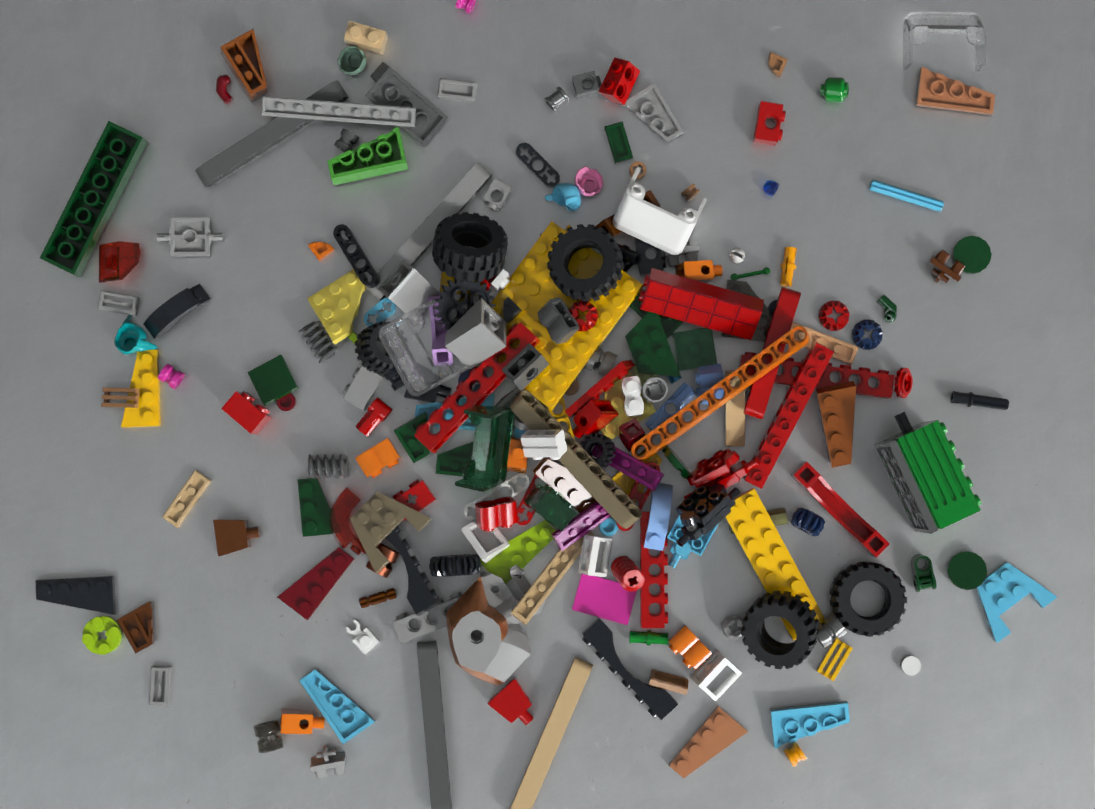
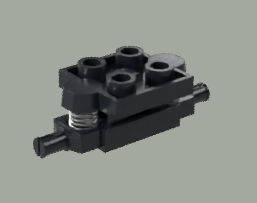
M716 483L711 487L706 485L698 487L676 508L680 515L681 523L684 525L681 528L683 536L676 541L677 544L683 547L689 540H697L701 535H707L731 512L730 508L736 504L734 498L741 493L740 490L734 487L727 494L725 486L720 483Z

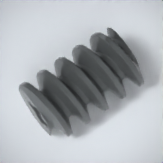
M316 321L304 326L298 332H304L302 335L303 339L309 338L306 344H313L310 350L317 351L314 356L315 358L321 357L319 360L320 364L334 356L338 347L330 346L333 341L326 340L329 336L328 333L322 334L325 328H318L321 321Z
M309 454L308 472L313 479L317 477V474L320 478H324L325 473L327 478H331L333 473L335 478H339L340 474H342L343 478H347L349 471L348 454L346 459H343L342 454L339 455L338 459L332 454L330 460H328L326 454H324L323 460L320 459L319 454L316 455L315 460Z

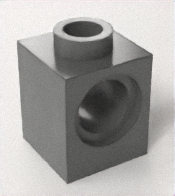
M595 71L572 76L577 99L599 93V87L602 84L599 75H595ZM588 80L593 85L591 88H585L582 83Z

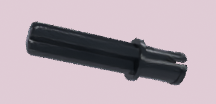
M953 391L950 398L951 403L964 404L968 407L972 405L1000 410H1008L1009 407L1008 399L975 395L973 392L962 393Z

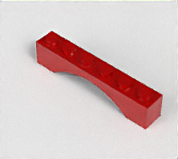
M807 461L803 462L791 474L872 557L877 558L888 547L890 543L857 514Z

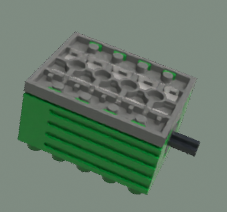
M905 411L894 416L901 432L874 445L915 532L932 534L938 531V529H943L981 510L979 506L982 505L981 500L977 494L973 495L971 490L973 483L969 476L965 477L962 471L965 469L960 458L956 459L954 454L956 447L952 440H947L945 433L948 431L943 422L939 423V420L922 422L912 427Z

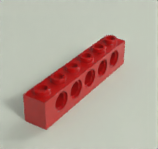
M641 511L640 571L643 573L645 581L640 588V627L665 628V624H668V612H665L664 604H668V593H664V585H668V573H664V566H668V554H664L663 548V551L659 550V553L653 556L650 555L649 548H644L650 511ZM665 538L664 546H668V538ZM652 564L659 566V572L656 575L649 573V567ZM654 583L658 584L659 592L651 594L649 586ZM652 603L659 604L660 608L657 613L649 611V606Z

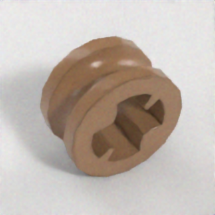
M640 161L632 163L629 168V174L633 177L635 170L632 169L638 166L641 167L643 173H639L636 180L642 179L646 174V166Z
M692 184L681 193L682 196L686 197V201H689L700 192L699 189L695 188V184Z

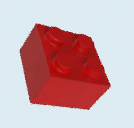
M236 391L221 409L250 434L257 435L272 418L268 414L270 411L262 404H256L254 402L255 398L248 392Z

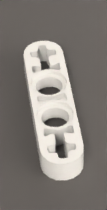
M523 473L515 475L468 504L464 508V516L470 521L476 520V517L467 515L469 512L468 508L472 507L474 509L476 502H482L487 496L492 497L494 500L502 498L499 491L504 486L509 487L511 493L508 497L513 498L529 487V477ZM518 477L526 478V486L522 487L519 485L516 487L518 491L514 493L513 487L508 483L512 481L514 485L518 482Z

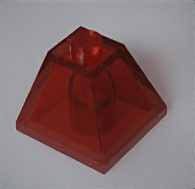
M117 241L99 245V283L123 280L139 263L141 255L139 243Z

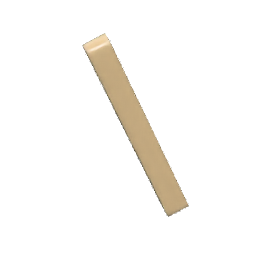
M577 657L574 658L510 809H532L593 664Z

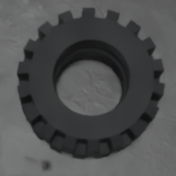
M385 321L377 322L363 329L356 337L358 339L355 341V346H357L355 353H358L357 359L362 361L361 365L363 367L367 366L368 371L374 370V373H384L404 362L403 358L407 356L405 351L408 350V345L405 344L407 339L403 337L404 333L402 330H398L399 327L397 325L392 326L391 322L385 323ZM377 340L381 341L384 345L385 355L380 352Z

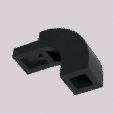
M200 284L190 289L186 288L158 307L145 320L143 325L152 337L156 339L169 332L173 325L186 314L208 303L211 298Z

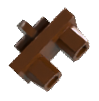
M943 249L930 259V263L941 270L938 271L933 268L931 271L936 276L934 279L936 283L940 279L945 283L949 281V278L944 275L945 273L958 282L961 279V273L965 265L958 260L955 261L952 267L946 265L945 263L951 255Z

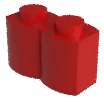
M502 497L475 504L477 526L485 532L493 531L494 528L499 526L509 528L517 523L516 500L512 497Z

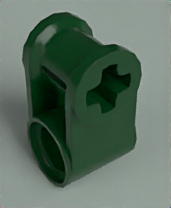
M922 554L914 555L911 559L915 591L920 592V590L929 588L936 589L937 585L931 559ZM920 559L925 560L923 568H918L917 566Z

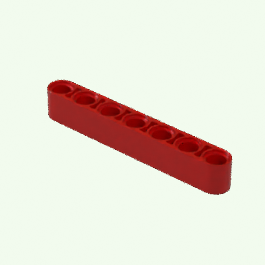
M785 287L781 288L762 350L790 331L801 292ZM782 344L779 347V352H784L786 344ZM771 355L765 356L763 363L770 364L773 357ZM779 365L751 385L743 414L763 419Z

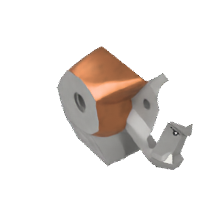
M515 565L509 569L510 575L523 594H525L531 587V584L524 576L525 571L518 565ZM486 570L480 573V577L447 611L446 623L449 644L455 663L470 675L498 686L504 683L530 655V643L527 632L519 624L521 622L510 614L520 600L514 597L501 577L495 576ZM546 600L542 603V605L538 608L534 615L541 612Z

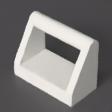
M476 520L461 529L485 563L510 546L498 527L494 528L491 532L500 543V546L489 552L484 549L472 532L478 528Z
M584 535L578 573L606 577L613 539ZM604 542L600 572H597L595 569L599 544Z
M716 649L690 678L713 700L717 701L742 673ZM728 665L733 672L712 693L706 686Z

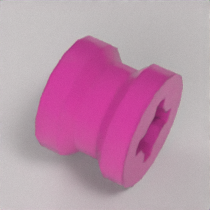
M457 0L455 8H462L467 14H470L477 0Z

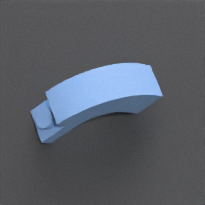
M659 483L656 490H652L644 548L663 551L670 518L673 485Z

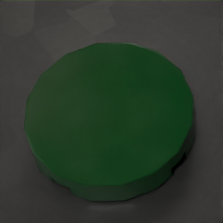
M968 236L956 243L953 248L952 259L953 263L958 260L965 265L963 273L976 274L988 266L992 254L985 240L977 236Z
M668 445L662 449L666 458L675 469L681 472V476L684 479L692 475L686 465Z
M969 551L960 552L949 562V579L960 589H976L986 579V563L976 553Z

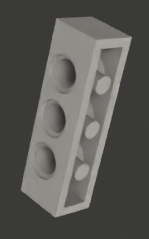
M461 592L450 595L451 599L445 602L443 599L437 600L439 605L420 616H417L415 613L407 615L406 612L397 615V620L393 621V625L400 644L447 627L446 606L454 605L462 596ZM428 613H437L438 620L435 622L429 621ZM413 618L418 619L420 622V626L417 629L410 626V620Z

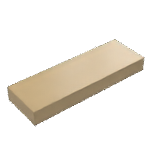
M194 470L162 518L179 528L211 483V480L199 471Z

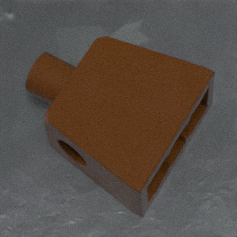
M213 520L218 556L251 547L250 539L260 538L259 526L249 528L248 520Z

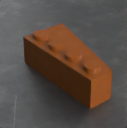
M854 381L817 388L815 391L829 462L832 468L851 464L856 385Z

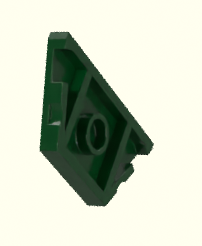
M648 312L625 336L638 373L681 377L659 315Z

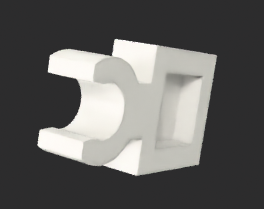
M503 269L491 283V286L497 291L501 288L504 289L510 282L508 279L510 277L509 273Z
M355 619L353 622L357 626L356 629L352 630L347 626L346 631L356 636L352 641L366 654L379 640L368 627L362 630L360 622Z

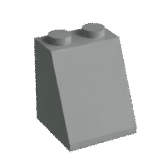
M402 261L378 288L381 293L414 322L425 315V311L429 307L428 297L439 296L437 290L405 261Z
M481 298L445 334V347L449 352L458 357L462 364L471 369L506 347V321Z

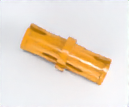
M785 247L784 259L780 267L782 268L780 285L792 287L793 272L796 270V265L794 264L797 249L795 247Z

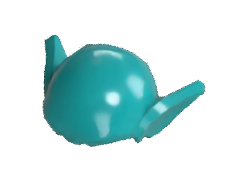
M128 315L123 321L122 326L117 330L114 340L115 347L122 354L127 355L138 351L156 349V345L146 341L147 335L140 325L132 323V316Z

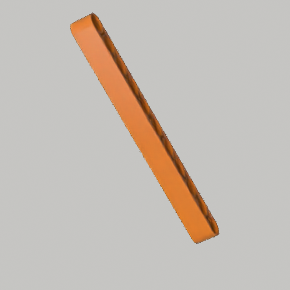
M801 326L791 329L634 443L631 448L632 455L642 461L655 455L807 345L810 340L807 330ZM799 332L805 333V337L801 341L795 340V335ZM782 344H788L789 348L786 352H779V347ZM767 355L773 357L770 364L763 363V359ZM750 367H756L757 369L753 376L747 374ZM735 378L741 380L738 387H732L731 385ZM718 390L725 391V395L721 399L716 398ZM703 401H708L709 403L706 410L700 409V404ZM692 412V420L685 422L684 417L686 413ZM671 424L677 425V430L674 433L669 432ZM656 435H660L661 442L655 445L653 439ZM644 446L646 452L644 455L639 456L638 449Z

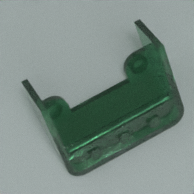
M476 405L464 409V414H469L471 424L476 426L471 461L463 466V479L456 481L455 486L485 492L505 481L514 423V412L511 408Z

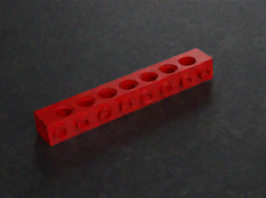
M521 322L518 325L515 324L509 330L510 334L506 337V347L484 360L479 367H474L466 381H461L457 385L456 391L443 400V405L430 414V419L417 428V433L414 436L429 451L435 454L507 377L502 369L529 343L535 347L540 342ZM516 340H519V347L513 349L512 343ZM506 354L505 362L499 363V357ZM492 368L493 374L490 377H486L485 372ZM480 383V388L477 391H472L473 384ZM466 397V403L459 405L460 398ZM453 411V417L446 420V413ZM440 425V431L433 434V427Z
M813 341L752 460L757 458L760 466L751 469L747 475L743 476L746 482L760 489L763 488L834 353L832 349Z
M745 352V355L741 354L739 356L738 368L756 356V353ZM789 357L780 363L782 373L776 375L774 383L791 385L795 378L792 375V369L794 367L800 368L802 362H794V358ZM828 363L815 387L817 389L849 382V377L855 375L858 378L856 395L890 399L892 398L895 375H890L889 371L878 370V373L870 372V368L859 367V370H853L849 365H840V368L832 367V363ZM754 367L748 369L747 374L749 376L755 374ZM832 372L837 373L839 376L837 383L830 380ZM870 377L875 378L877 381L875 388L870 387L868 384Z

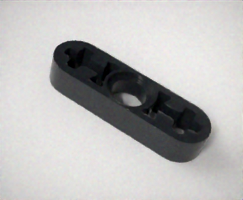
M521 143L517 146V158L546 187L554 188L559 184V173L530 144ZM523 148L525 150L526 148H528V154L531 157L533 156V154H535L536 156L533 157L529 163H527L526 161H528L529 158L526 155L521 156L520 149ZM536 160L541 161L544 165L539 171L534 170L532 167L533 162ZM547 167L550 169L547 170V173L550 176H556L555 183H553L552 181L548 183V177L545 174L543 175V177L540 176V174L545 172Z

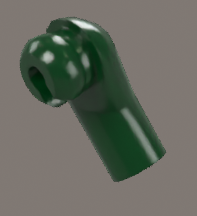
M883 294L878 302L884 307V320L891 323L897 317V306Z

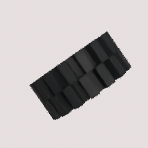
M591 433L589 437H584L585 441L580 442L582 448L601 468L608 467L607 464L613 462L611 458L616 456L613 455V452H616V448H613L615 446L614 442H611L612 439L605 435ZM595 444H601L603 447V454L599 458H594L591 454V449Z

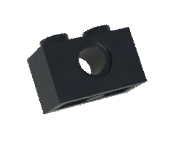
M634 238L636 252L642 255L641 261L638 264L639 275H650L652 268L663 271V268H666L665 256L661 257L660 249L638 238ZM653 250L656 253V257L648 259L645 252Z

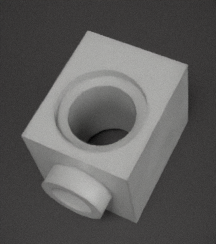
M494 178L483 198L486 202L485 205L492 210H496V208L501 210L512 191L511 187ZM500 192L502 197L496 201L491 198L492 194Z

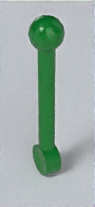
M765 267L763 270L739 275L734 273L731 275V280L737 281L738 278L759 274L768 275L770 269Z

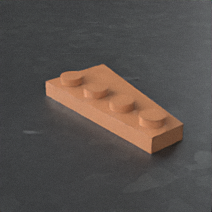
M717 706L669 763V767L682 778H685L748 731Z

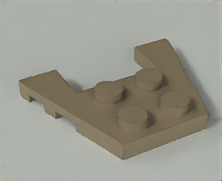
M378 491L350 518L369 561L377 574L390 562L377 546L405 518L419 532L431 521L428 516Z

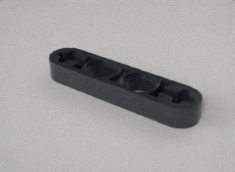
M344 224L337 225L333 231L334 238L360 281L367 288L376 287L380 282L379 275L353 232ZM342 230L345 232L344 234L349 240L345 241V239L341 236L340 232ZM351 244H355L356 250L353 253H348L347 248ZM360 259H364L365 266L357 268V262ZM365 272H368L372 276V282L368 281V277L366 276Z

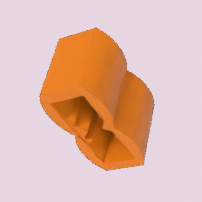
M386 438L355 457L366 477L372 476V478L382 474L381 469L388 466L390 469L398 464L397 459L401 458L390 438Z
M685 624L668 640L670 643L668 647L676 655L680 653L684 657L682 661L689 669L693 666L696 670L712 654Z

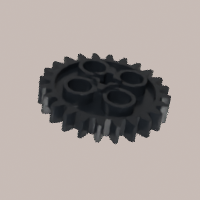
M454 277V282L447 280L448 287L441 285L444 290L443 292L437 291L440 299H434V301L439 304L433 307V309L439 310L435 317L441 318L438 324H445L442 329L447 331L474 305L473 297L478 294L479 300L482 298L491 308L496 306L491 303L495 297L489 296L492 290L485 289L486 283L480 284L481 282L477 281L466 282V280L459 281ZM460 290L461 297L456 300L455 293ZM455 309L457 311V315L455 318L451 319V311Z

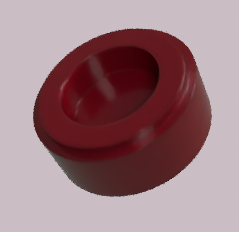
M289 393L276 400L279 409L291 411L296 406V398L292 393Z

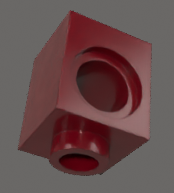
M636 418L619 426V438L628 452H630L633 444L645 436V431Z

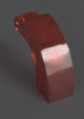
M346 487L332 505L330 528L336 542L343 549L350 544V549L355 554L365 555L366 552L359 538L353 534L349 526L350 514L361 499Z

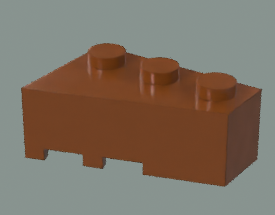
M253 28L220 46L221 55L251 102L267 93V84Z

